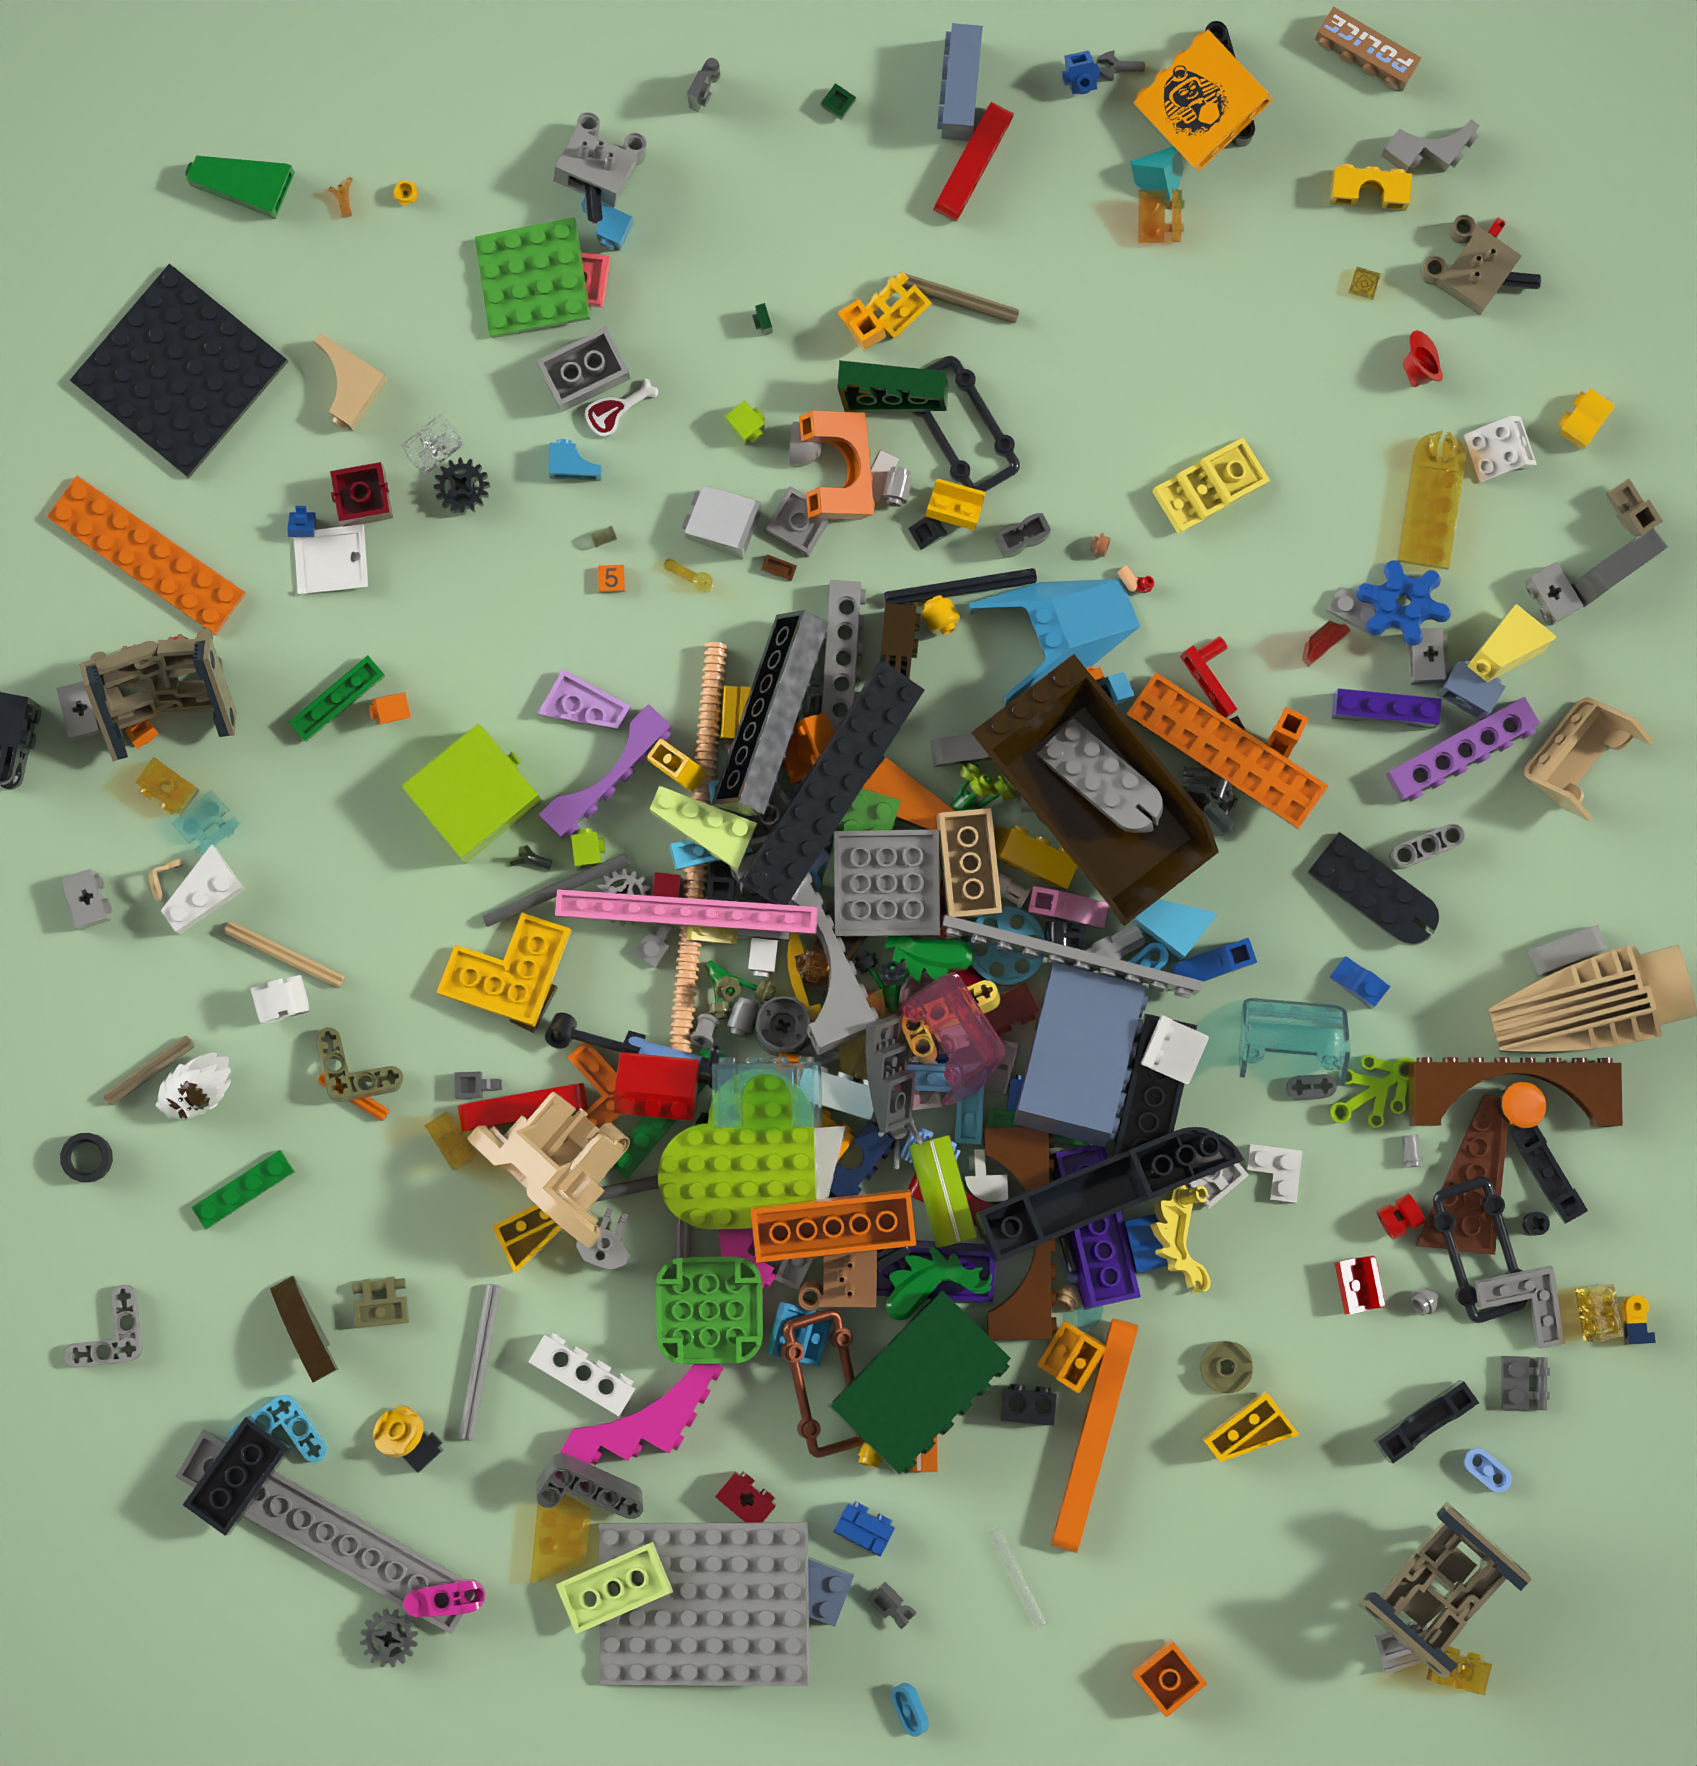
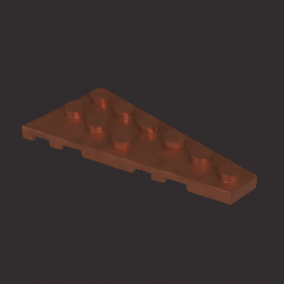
M1482 1096L1441 1189L1477 1177H1486L1491 1180L1495 1193L1501 1197L1508 1122L1503 1119L1499 1112V1096ZM1483 1187L1444 1199L1443 1203L1446 1211L1455 1218V1226L1452 1232L1458 1251L1495 1255L1497 1232L1492 1216L1486 1213L1482 1207V1202L1485 1198ZM1434 1206L1415 1246L1447 1249L1442 1232L1438 1231L1432 1222L1433 1216L1436 1213Z

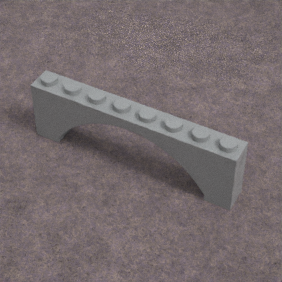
M757 853L743 858L738 873L731 868V874L735 878L741 894L746 892L757 894L739 882ZM808 872L788 905L818 908L816 935L826 954L829 968V986L823 1008L815 1022L808 1025L807 1034L817 1055H820L865 1036L866 1024L879 1020L875 1008L868 1005L866 989L862 983L858 984L855 978L857 974L855 966L851 960L847 961L844 955L846 951L844 943L840 937L836 938L833 932L834 923L829 914L825 915L822 909L823 900L819 892H814L811 886L813 883L812 878Z

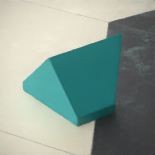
M1172 146L1130 161L1134 183L1172 210L1184 169L1181 153Z

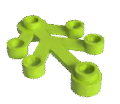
M1370 1054L1363 1056L1360 1065L1364 1070L1369 1071L1376 1068L1391 1072L1383 1079L1354 1073L1351 1069L1342 1070L1338 1076L1342 1084L1349 1085L1354 1083L1368 1086L1369 1088L1346 1103L1338 1102L1333 1104L1329 1111L1330 1118L1336 1123L1347 1122L1353 1110L1375 1097L1373 1112L1369 1115L1367 1122L1371 1128L1377 1129L1382 1127L1384 1124L1383 1112L1388 1087L1396 1082L1395 1099L1390 1102L1389 1109L1393 1114L1403 1113L1406 1109L1405 1097L1409 1083V1074L1403 1075L1400 1069L1403 1065L1409 1068V1063L1415 1061L1409 1057H1402L1395 1062L1376 1059ZM1366 1058L1373 1060L1372 1067L1365 1066L1364 1060ZM1344 1072L1351 1074L1352 1078L1349 1082L1343 1080L1342 1075ZM1396 1101L1402 1104L1401 1111L1394 1110L1393 1104ZM1337 1108L1344 1110L1342 1118H1338L1335 1115ZM1373 1116L1380 1118L1378 1126L1372 1124L1371 1119Z

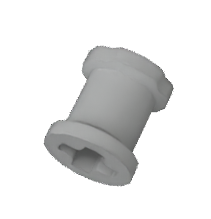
M703 1013L697 1016V1027L695 1032L691 1034L690 1041L697 1047L710 1048L714 1042L712 1038L714 1030L718 1028L720 1022L713 1015Z

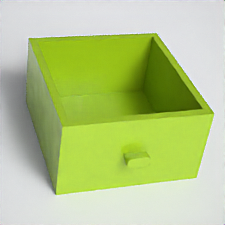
M479 723L402 785V788L465 863H468L542 802L537 792L517 770L516 767L521 764L520 760L512 751L506 756Z

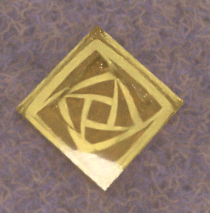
M1356 267L1348 293L1373 300L1381 274Z

